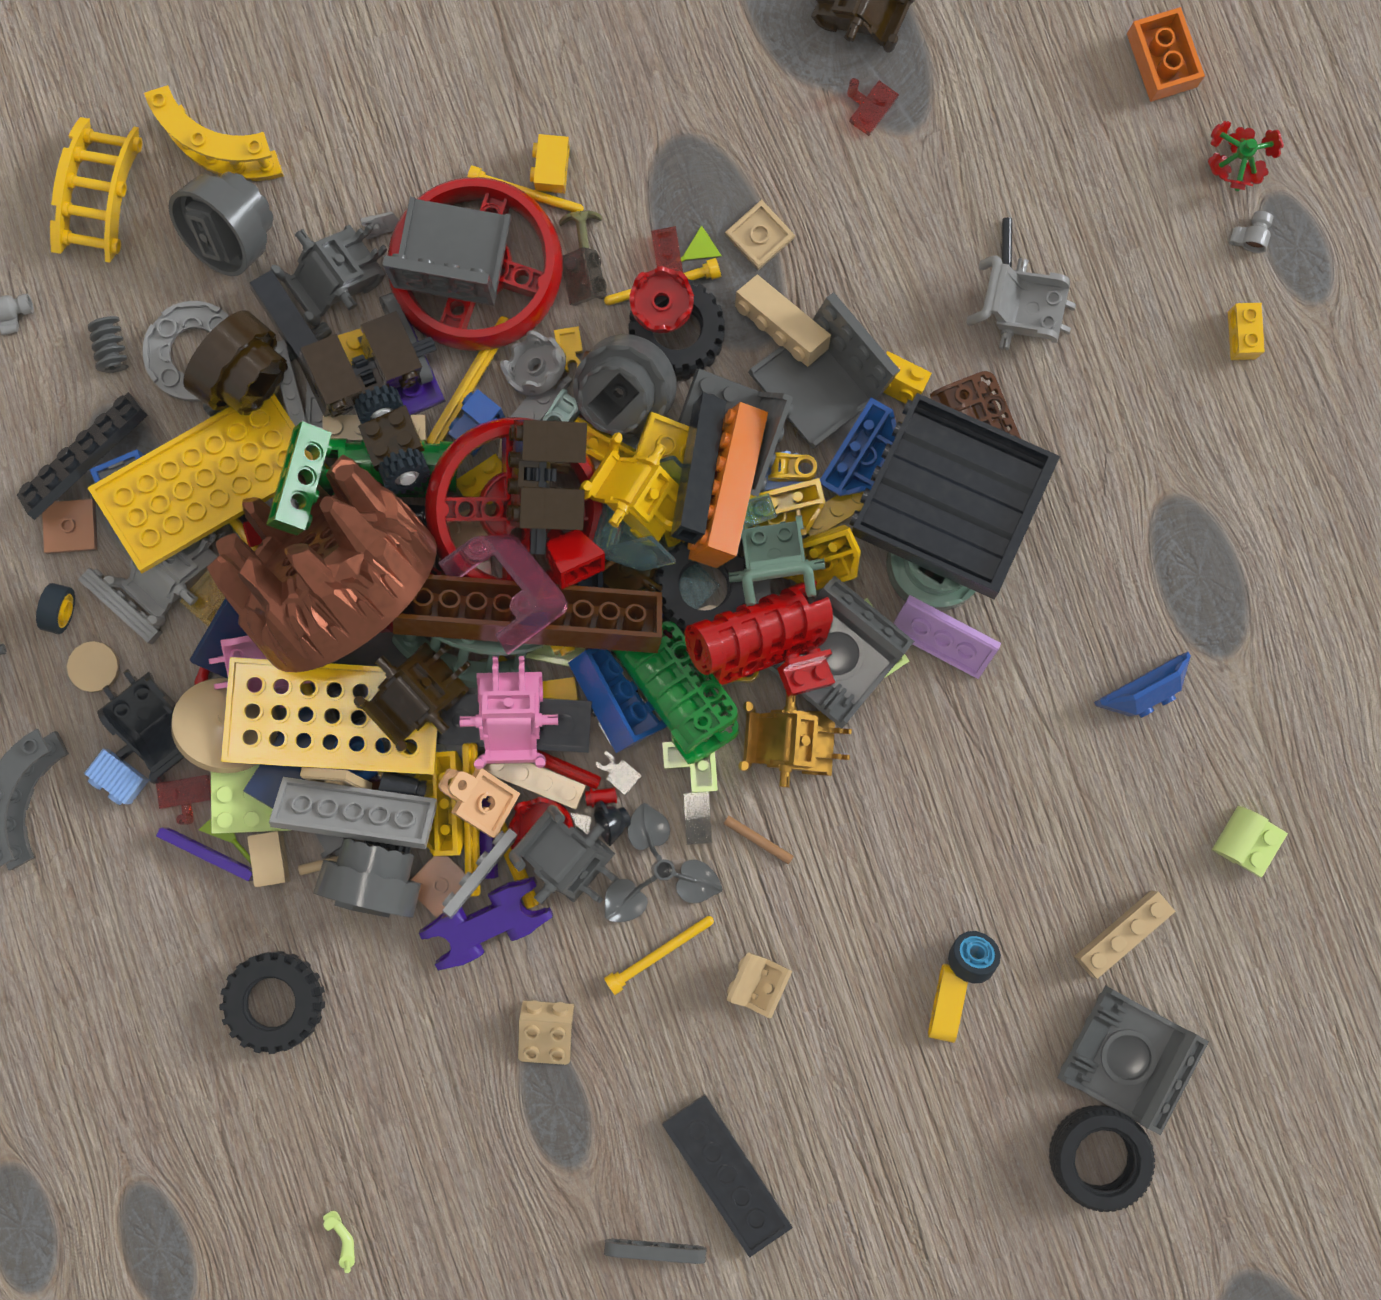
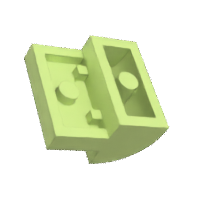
M1237 806L1212 850L1232 863H1237L1256 876L1263 877L1288 833L1270 823L1269 819L1250 809Z

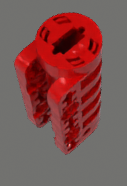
M803 581L783 589L780 595L769 594L764 596L755 605L746 606V604L738 606L736 612L725 611L717 614L712 621L704 619L690 624L685 629V643L689 656L695 667L702 674L709 675L713 673L718 682L724 685L783 662L786 657L792 654L799 653L801 655L816 649L826 641L833 621L830 599L826 597L809 604Z

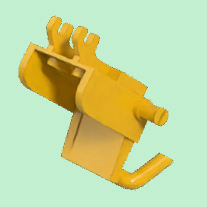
M617 432L612 436L608 452L591 479L582 482L579 490H585L584 499L590 498L591 500L605 503L615 512L608 521L613 527L618 528L623 520L631 528L630 532L638 539L647 543L658 544L666 530L671 532L673 522L671 521L674 518L679 484L659 465L667 448L662 444H657L653 453L648 457L636 455L633 458L620 457L618 452L622 435Z

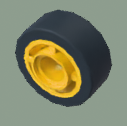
M50 583L45 587L36 610V623L40 630L61 634L67 629L75 607V592L71 587Z

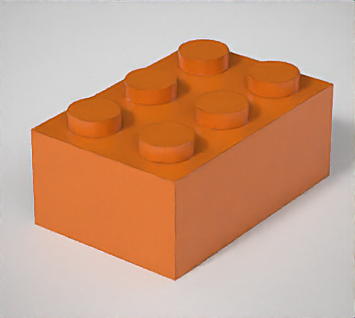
M1181 7L1139 19L1132 23L1127 36L1150 102L1198 87L1205 74Z

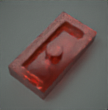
M676 226L652 230L657 267L664 266L683 272Z

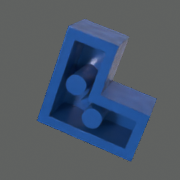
M477 389L474 394L470 392L464 398L461 408L464 414L461 418L457 417L449 426L450 431L448 434L455 441L471 428L491 420L505 418L501 407ZM484 445L474 450L471 455L474 457Z

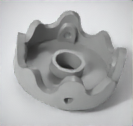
M530 330L526 334L527 338L525 341L512 345L510 360H502L500 367L508 383L522 395L536 396L548 391L559 381L565 370L566 356L563 349L551 336L547 338L536 331ZM541 363L540 367L533 371L534 366Z

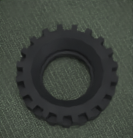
M277 951L253 956L236 966L237 969L232 974H229L226 979L228 981L226 987L221 990L220 995H223V1003L219 1004V1009L224 1011L225 1019H222L223 1025L227 1024L229 1026L231 1038L236 1037L241 1041L240 1046L244 1048L250 1047L254 1049L253 1052L275 1054L295 1047L315 1031L316 1025L320 1023L322 1016H320L321 1011L325 1008V1001L322 998V993L325 992L324 986H320L318 981L320 976L311 970L310 963L298 959V955ZM267 978H276L284 981L292 989L295 996V1009L292 1016L286 1023L277 1027H267L258 1023L252 1017L248 1008V998L252 988L259 981Z

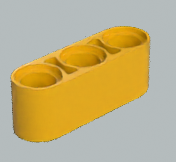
M943 963L940 970L928 1028V1038L955 1043L968 982L956 976L949 964Z

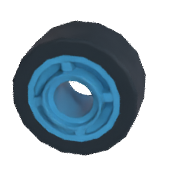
M967 931L959 935L949 950L948 956L950 968L955 975L963 981L973 984L989 980L999 966L1001 959L1000 950L995 941L988 935L978 931Z

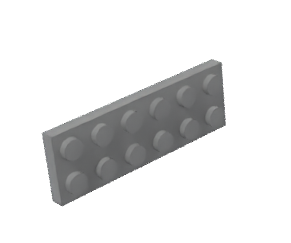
M283 777L269 824L270 827L426 849L437 808V799Z

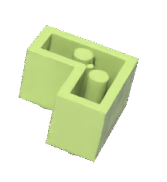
M662 742L664 769L690 767L692 793L718 791L715 752L696 763L688 764L672 742Z

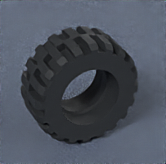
M689 279L688 281L694 294L691 314L698 319L701 329L699 338L693 345L680 350L668 349L656 341L652 331L646 330L635 320L631 311L628 324L629 334L645 338L658 346L671 362L675 376H682L683 380L689 379L690 375L696 372V369L704 370L706 366L710 367L714 363L715 357L719 356L725 330L723 311L721 306L717 305L716 297L712 293L708 294L706 287L698 284V286H694L693 280ZM661 295L655 299L654 303L656 306L663 308L669 304V299Z
M681 541L676 544L675 548L669 550L664 556L663 563L658 568L654 581L662 587L661 591L655 587L654 589L662 592L663 618L666 621L675 623L680 630L685 631L688 625L704 619L712 621L719 613L725 611L736 612L738 606L746 604L742 581L730 583L728 572L746 569L744 556L741 557L737 552L736 557L717 568L722 572L727 581V594L723 602L711 610H697L683 600L679 583L682 574L689 567L702 563L688 559L690 553L688 542L683 543Z

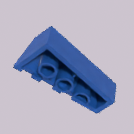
M590 648L568 662L587 700L592 701V709L616 753L641 742L667 727L662 720L659 721L652 712L654 708L649 701L645 703L636 692L638 687L634 682H630L622 674L623 668L608 650Z

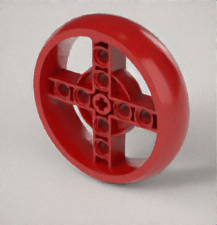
M465 177L446 181L417 198L419 200L447 205L468 201H483L480 211L502 215L508 214L511 208L524 217L535 230L543 250L544 269L542 272L513 262L510 249L506 244L502 264L505 272L500 276L497 294L503 289H507L531 297L532 300L513 318L499 325L484 329H467L476 304L475 302L448 298L441 320L438 321L421 307L412 291L394 288L389 279L391 292L394 294L406 319L427 337L431 336L435 342L464 351L493 350L514 343L526 336L527 332L533 330L548 314L556 299L562 279V248L556 229L545 211L532 197L517 187L500 180L484 177ZM407 209L402 214L392 233L387 256L399 254ZM520 276L529 277L528 282L525 284H518L516 280ZM458 306L465 308L461 315L452 314L454 308Z
M521 417L500 418L471 428L459 436L445 450L438 460L428 484L425 502L426 523L428 530L435 538L438 556L445 566L458 577L558 584L551 568L539 575L530 577L531 528H520L521 538L518 541H512L510 533L516 527L510 526V521H507L506 518L507 505H511V494L507 492L508 478H512V468L508 466L509 452L513 451V441L509 440L510 425L514 424V420L534 419ZM497 439H502V472L492 477L486 483L480 496L447 497L451 480L465 458L480 446ZM587 453L586 463L568 462L575 472L580 486L585 480L589 481L596 471ZM588 498L584 499L583 530L581 531L597 545L604 524L605 503ZM466 501L470 505V512L466 516H462L458 511V507L462 502ZM492 501L496 505V511L493 515L488 516L484 511L486 503ZM447 521H480L487 535L494 541L502 544V578L481 571L460 553L451 538ZM519 553L522 561L519 566L513 567L510 562L511 557Z

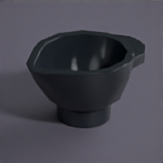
M599 800L595 803V824L598 823L605 829L601 837L608 846H611L623 833L624 828L631 825L630 816L624 807L617 809L614 806H606L603 801Z

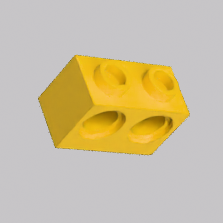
M1236 303L1228 311L1230 359L1255 360L1265 352L1262 303Z

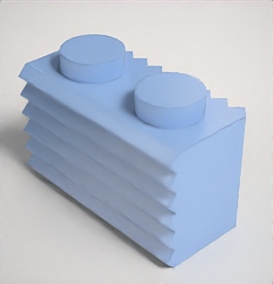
M104 748L84 773L89 777L88 782L99 790L104 788L110 793L108 798L118 805L133 803L134 799L149 782L147 777L124 760L121 761L110 749Z

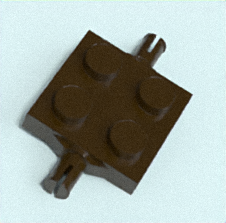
M622 533L617 542L610 546V548L599 540L598 545L602 547L605 553V563L614 557L619 558L615 564L603 571V582L610 588L643 591L646 588L649 591L658 592L653 588L655 587L659 591L662 590V587L652 580L653 575L663 563L660 559L625 533Z

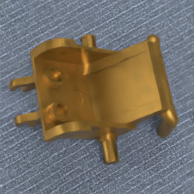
M786 693V702L783 709L771 710V713H756L754 705L750 701H746L743 704V709L746 712L743 761L739 763V769L744 772L748 771L753 763L767 764L769 768H779V787L790 788V772L792 770L802 771L801 774L832 776L833 759L850 760V755L833 754L834 735L852 734V729L835 728V723L821 711H797V707H795L796 695L788 697Z

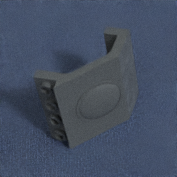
M834 576L823 587L814 602L826 597L831 602L833 621L826 641L818 648L821 651L831 649L832 655L826 658L835 683L831 686L800 695L842 729L915 641ZM785 661L768 668L780 677L777 668Z
M1105 985L1103 991L1097 997V1002L1091 1014L1086 1018L1079 1037L1074 1041L1067 1060L1061 1066V1071L1057 1078L1104 1104L1123 1112L1140 1123V1125L1161 1135L1209 1041Z

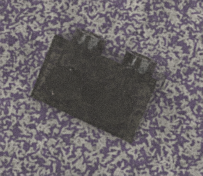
M582 247L563 255V276L570 305L577 306L594 298L603 300L607 296V285L602 275L601 258L597 251Z

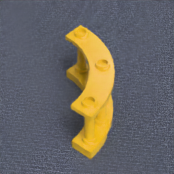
M168 85L144 93L154 116L175 144L197 165L219 176L229 171L241 174L245 179H251L252 181L284 177L278 155L275 150L270 151L264 132L252 135H227L214 132L199 125L187 116L182 104L178 105Z
M80 117L69 133V138L72 140L69 148L64 147L55 176L51 205L56 206L55 221L50 220L51 252L61 254L71 243L101 248L105 252V262L110 263L121 250V240L118 239L122 197L126 195V180L134 159L142 150L143 141L139 137V127L134 126L127 137L94 132L91 129L90 119ZM92 142L122 147L119 156L86 151ZM84 160L115 166L111 182L77 176L80 163ZM77 186L109 192L106 211L72 205L73 189ZM75 215L105 221L104 239L72 233L70 230V216Z

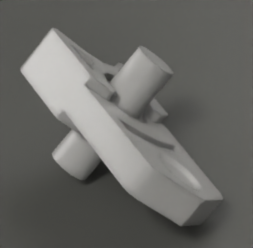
M393 212L360 219L363 226L370 225L373 228L366 239L394 231L399 221Z

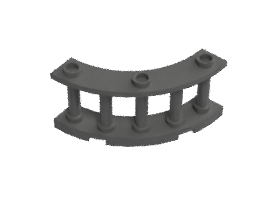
M35 729L15 743L0 760V867L6 864L8 871L14 870L35 858L29 843L27 826H25L26 810L29 808L35 790L34 787L40 777L44 776L56 762L69 754L57 731L43 738L39 729Z

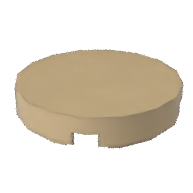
M95 641L83 643L76 647L69 656L67 663L68 676L72 683L81 690L89 692L103 691V687L106 685L111 687L118 678L119 657L111 647L104 643Z

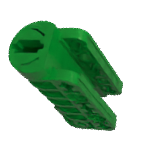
M665 621L662 622V640L658 653L613 650V653L670 730L672 743L688 764H693L737 737L739 733L737 722L738 710L736 704L713 673L704 675L695 667L685 650L687 649L685 636L678 626L673 622ZM663 630H667L668 632H671L673 630V639L668 638L667 636L663 637ZM733 725L731 733L724 731L727 727Z

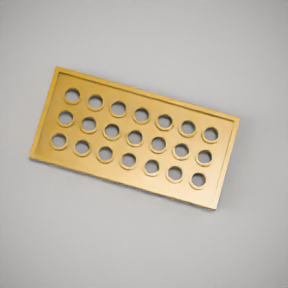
M230 657L221 762L434 775L437 729L432 723L428 722L419 731L415 730L405 741L414 740L417 743V750L414 754L408 755L404 752L399 753L396 750V745L367 714L364 724L355 725L352 722V714L358 710L363 711L354 704V688L360 684L367 686L368 695L364 699L370 701L379 691L378 686L386 678V673L378 666L330 663L313 670L295 673L278 670L268 659ZM252 678H259L262 681V688L260 691L253 693L248 689V682ZM281 679L286 680L289 684L288 691L284 694H277L274 689L275 683ZM306 681L313 682L316 687L315 692L310 696H305L301 692V686ZM332 683H338L342 687L341 694L335 698L330 697L327 693V688ZM250 704H257L260 707V714L257 718L250 719L247 717L246 708ZM282 705L286 708L287 715L283 720H275L273 718L272 711L276 706ZM304 707H309L313 710V718L308 722H302L299 718V711ZM330 709H337L340 713V719L334 724L328 723L325 719V714ZM248 730H255L258 734V740L253 745H248L244 741V734ZM277 731L282 732L285 736L284 743L278 747L273 746L270 742L271 735ZM302 733H307L311 737V744L307 748H300L297 745V737ZM328 735H335L338 739V745L333 750H327L323 745V740ZM359 736L363 738L365 744L362 750L356 752L350 748L349 744L353 737ZM381 738H387L391 743V748L386 753H380L376 749V743Z

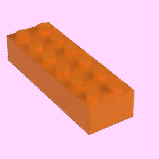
M739 402L724 415L706 531L704 536L695 545L688 543V549L690 550L688 559L718 568L737 556L767 421V411Z

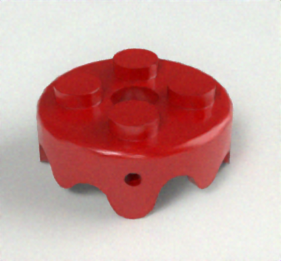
M659 266L649 272L639 273L634 280L629 297L631 312L635 320L646 330L655 333H668L679 329L690 318L694 304V294L686 275L681 271H675L664 266ZM661 295L669 299V304L663 308L656 306L654 303L655 299Z
M543 797L518 803L514 807L515 816L508 826V829L510 828L518 835L514 844L511 845V850L515 848L550 805L557 806L565 816L563 823L569 828L573 827L568 810L561 803Z

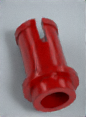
M615 787L599 790L589 788L590 791H585L586 806L594 808L595 803L599 800L603 801L604 804L617 803Z

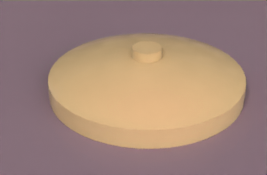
M217 678L200 682L188 689L180 697L172 714L171 732L178 750L194 765L216 773H235L257 765L221 762L227 688L214 689V684L228 681V678ZM250 704L246 708L248 718L254 719L259 716L260 707L257 704ZM274 708L273 711H272V715H273V718H274L275 720H278L277 714H276V711H275V708ZM248 730L244 734L246 744L253 745L257 742L258 734L255 730ZM274 732L270 737L272 745L276 740L277 732Z

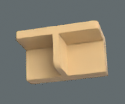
M275 831L248 836L254 886L261 887L291 882L284 832Z

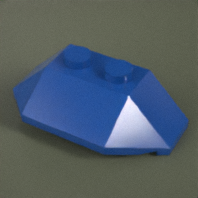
M872 397L870 398L820 479L821 486L839 496L862 493L866 488L871 490L875 482L871 480L876 466L882 467L885 459L881 458L887 443L892 445L896 438L892 436L896 426L893 409Z
M1185 652L1098 699L1094 702L1096 707L1127 716L1139 714L1140 718L1152 713L1154 711L1153 706L1161 702L1164 706L1177 699L1174 694L1182 691L1191 655L1189 652Z

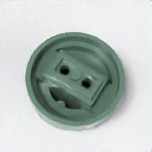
M887 552L886 568L889 580L894 590L904 601L911 595L942 612L959 607L976 592L934 573L933 577H928L925 575V568Z

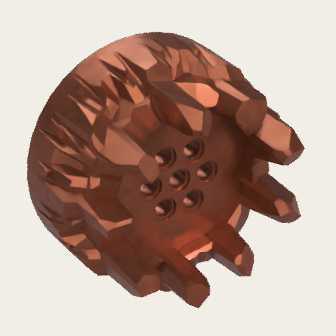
M345 455L340 456L326 473V477L335 494L330 496L319 484L317 485L316 490L319 491V496L315 505L311 507L312 522L308 530L296 536L268 526L266 524L271 507L257 497L243 499L242 507L245 517L263 541L253 551L235 533L220 538L216 542L220 556L207 567L218 589L239 614L238 624L275 668L284 672L297 673L323 667L339 660L367 643L385 629L410 604L427 580L436 558L437 545L434 536L409 506L392 491L385 488L380 482H377L368 471L360 468L354 460ZM298 474L300 483L306 485L305 478Z

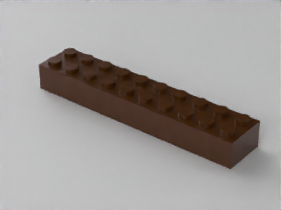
M429 574L414 599L394 619L393 634L658 653L662 640V592L574 585L561 590L558 584Z

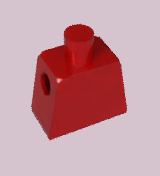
M561 529L549 531L547 535L549 541L546 543V559L561 590L605 570L604 551L581 530H572L565 534Z

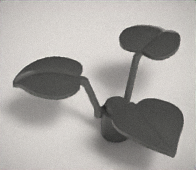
M642 803L634 811L630 818L631 825L628 826L627 832L629 841L635 849L644 850L650 847V851L656 858V862L651 867L653 876L641 883L637 888L628 879H620L617 884L613 882L605 894V918L612 922H626L639 917L645 911L648 904L646 895L640 892V890L656 879L664 881L669 880L673 876L679 878L676 883V891L680 898L688 903L703 902L723 890L716 873L702 861H685L681 866V874L675 871L671 861L662 860L661 855L658 854L654 846L663 845L668 840L670 825L663 814L650 807L647 803Z

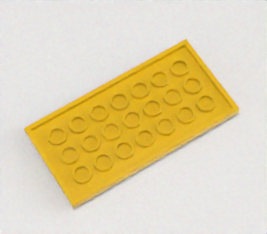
M275 394L268 400H265L262 407L252 411L250 415H241L233 408L228 407L88 487V490L138 570L143 574L244 514L242 507L243 499L257 497L266 502L273 498L295 425ZM305 450V456L309 460H313L312 454Z

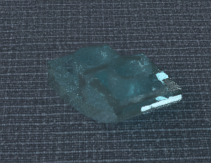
M769 493L749 499L744 520L745 529L777 517Z

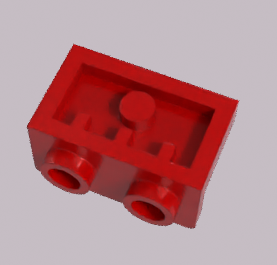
M820 648L808 651L804 656L796 653L784 659L785 662L777 670L788 697L828 687L835 683L826 658L832 655L831 649L821 651Z

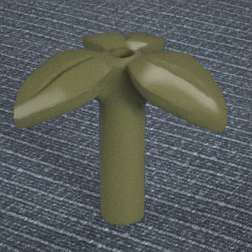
M595 211L571 212L565 214L559 221L560 226L570 220L576 222L580 252L590 251L586 220L594 218L602 221V216Z

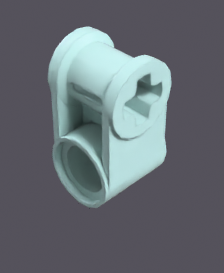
M562 389L544 416L543 421L573 422L580 414L575 398L567 394L566 389Z

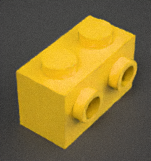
M538 135V143H533L532 157L536 158V164L530 170V182H534L535 190L565 194L570 151L569 137Z

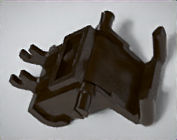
M816 0L817 4L811 17L824 30L830 32H837V30L847 31L844 38L849 42H854L857 33L869 34L880 46H883L885 52L890 53L898 42L897 34L910 5L915 0Z
M425 642L398 668L393 666L382 655L375 662L386 673L385 680L378 686L379 691L370 701L362 696L354 698L355 706L362 709L396 745V750L399 753H403L407 749L405 739L415 730L419 731L428 722L432 723L441 735L445 733L450 726L444 722L439 713L444 709L448 711L470 690L459 679V676L471 664L467 661L462 667L460 666L453 672L441 659L452 648L448 644L435 653Z

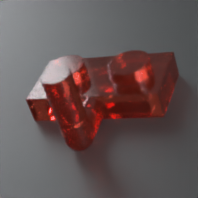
M852 78L849 82L847 94L859 103L860 106L849 122L870 136L898 99L899 94L879 80L866 97L858 91L859 80Z
M209 775L156 784L159 809L181 806L182 814L176 818L177 823L180 825H190L193 823L191 804L211 801Z

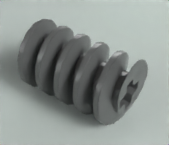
M117 316L98 318L88 324V330L91 332L90 340L94 342L91 347L95 352L94 360L97 361L95 367L100 372L115 373L129 367L128 365L121 364V362L127 360V356L119 355V352L124 351L126 348L123 345H117V343L124 340L123 336L115 335V333L122 330L120 326H113L114 323L120 321Z

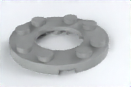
M186 301L165 309L153 325L149 326L143 342V361L150 378L164 392L180 400L198 402L201 400L184 388V373L178 371L172 362L170 355L172 344L176 337L185 330L198 328L211 332L229 315L221 308L207 302Z

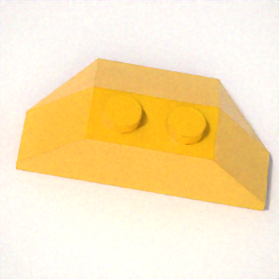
M820 478L761 492L758 497L750 495L744 528H754L757 525L761 527L780 524V522L784 521L785 523L796 521L795 516L802 515L804 529H801V535H807L826 503Z
M841 525L802 539L805 560L808 559L810 561L824 558L826 569L813 571L814 580L817 581L816 590L822 589L834 576L842 582L857 577L861 551L850 527ZM803 574L782 577L787 580L791 579L796 583L804 581Z
M457 751L436 752L434 775L416 774L414 776L419 781H427L424 797L437 799V808L427 843V848L433 856L460 855L464 845V820L451 813L457 801L445 795L438 787L447 769L463 771V765ZM453 778L449 779L448 785H450Z

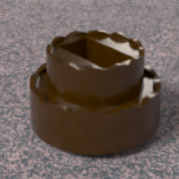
M242 310L220 322L201 342L187 365L183 385L188 392L213 410H224L229 405L241 415H250L252 411L260 409L264 401L272 397L276 387L283 382L284 372L288 369L287 360L275 351L277 347L276 334L251 312Z

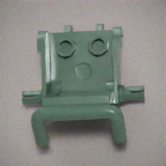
M802 515L795 516L796 521L785 523L784 521L780 522V524L761 527L757 525L754 528L747 529L743 525L741 538L743 540L746 569L728 572L730 583L742 581L746 606L755 605L756 602L753 587L754 581L803 574L807 597L816 596L813 571L826 569L824 558L810 561L808 559L805 560L801 529H804Z

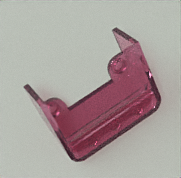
M511 534L475 536L438 563L446 576L463 577L480 563L494 555L522 590L510 602V609L516 619L495 634L502 648L509 655L564 614L567 609V600L516 536Z

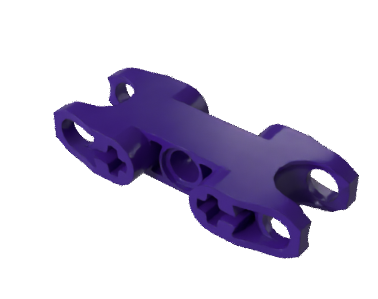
M535 876L511 881L495 888L488 893L492 904L466 916L461 907L452 919L442 913L431 923L420 929L419 935L422 940L440 936L450 943L451 950L436 960L435 966L437 970L462 966L477 959L485 952L481 943L505 931L510 940L515 941L531 934L535 929L551 919L553 912L550 907L532 911L526 909L522 904L521 898L537 886L538 882Z

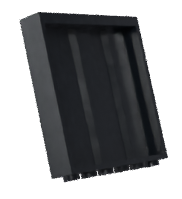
M916 393L914 400L908 399L902 414H905L906 417L903 423L898 421L893 430L892 436L896 437L893 444L887 443L881 458L885 459L882 467L876 466L871 480L875 482L871 490L866 488L860 502L864 505L861 511L855 510L849 523V525L853 526L852 533L863 541L995 600L1060 456Z

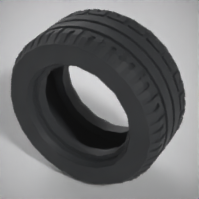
M1087 1106L1070 1113L1069 1116L1067 1115L1061 1121L1060 1125L1058 1124L1057 1130L1054 1131V1136L1052 1135V1141L1050 1142L1049 1163L1057 1183L1075 1202L1093 1211L1115 1212L1116 1210L1126 1209L1129 1205H1133L1134 1202L1139 1200V1197L1143 1196L1144 1192L1146 1193L1147 1187L1150 1186V1181L1153 1179L1152 1175L1155 1172L1153 1145L1147 1133L1144 1132L1145 1130L1123 1112L1108 1106ZM1101 1130L1113 1131L1119 1134L1125 1142L1128 1152L1125 1169L1112 1183L1100 1186L1084 1182L1079 1177L1075 1166L1076 1151L1081 1141L1091 1133Z

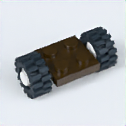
M382 385L381 389L378 386H375L372 391L367 389L365 390L366 394L361 393L359 395L360 399L355 400L354 408L361 423L358 428L373 467L376 471H379L385 488L393 491L394 494H398L399 491H401V494H405L406 490H410V492L415 491L414 487L420 488L422 487L421 483L428 481L427 478H430V470L422 453L425 450L406 405H403L398 390H394V387L390 386L387 388V385Z

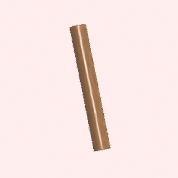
M729 815L723 823L788 865L794 857Z

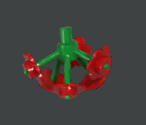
M1223 121L1222 124H1218L1211 133V138L1213 139L1210 144L1217 147L1225 139L1231 145L1230 149L1235 154L1227 158L1218 152L1214 153L1208 159L1212 173L1215 176H1219L1222 180L1230 182V188H1234L1235 191L1245 190L1246 186L1262 183L1264 176L1268 175L1269 170L1266 168L1264 161H1254V154L1259 149H1266L1265 153L1267 156H1272L1273 158L1280 157L1281 149L1284 146L1280 131L1267 130L1265 133L1266 137L1262 139L1261 144H1257V141L1254 139V129L1246 128L1244 130L1243 127H1238L1235 133L1227 135L1231 122ZM1237 158L1241 159L1237 180L1227 179L1229 173L1232 172L1229 163Z

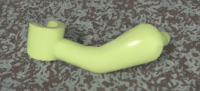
M330 1211L323 1216V1225L327 1231L334 1228L340 1236L342 1249L339 1265L344 1268L345 1273H349L355 1263L354 1240L342 1224L339 1214L336 1211Z

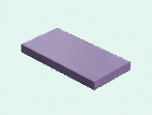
M909 595L893 622L895 626L915 641L913 643L914 646L977 679L984 672L1001 645L1000 642Z

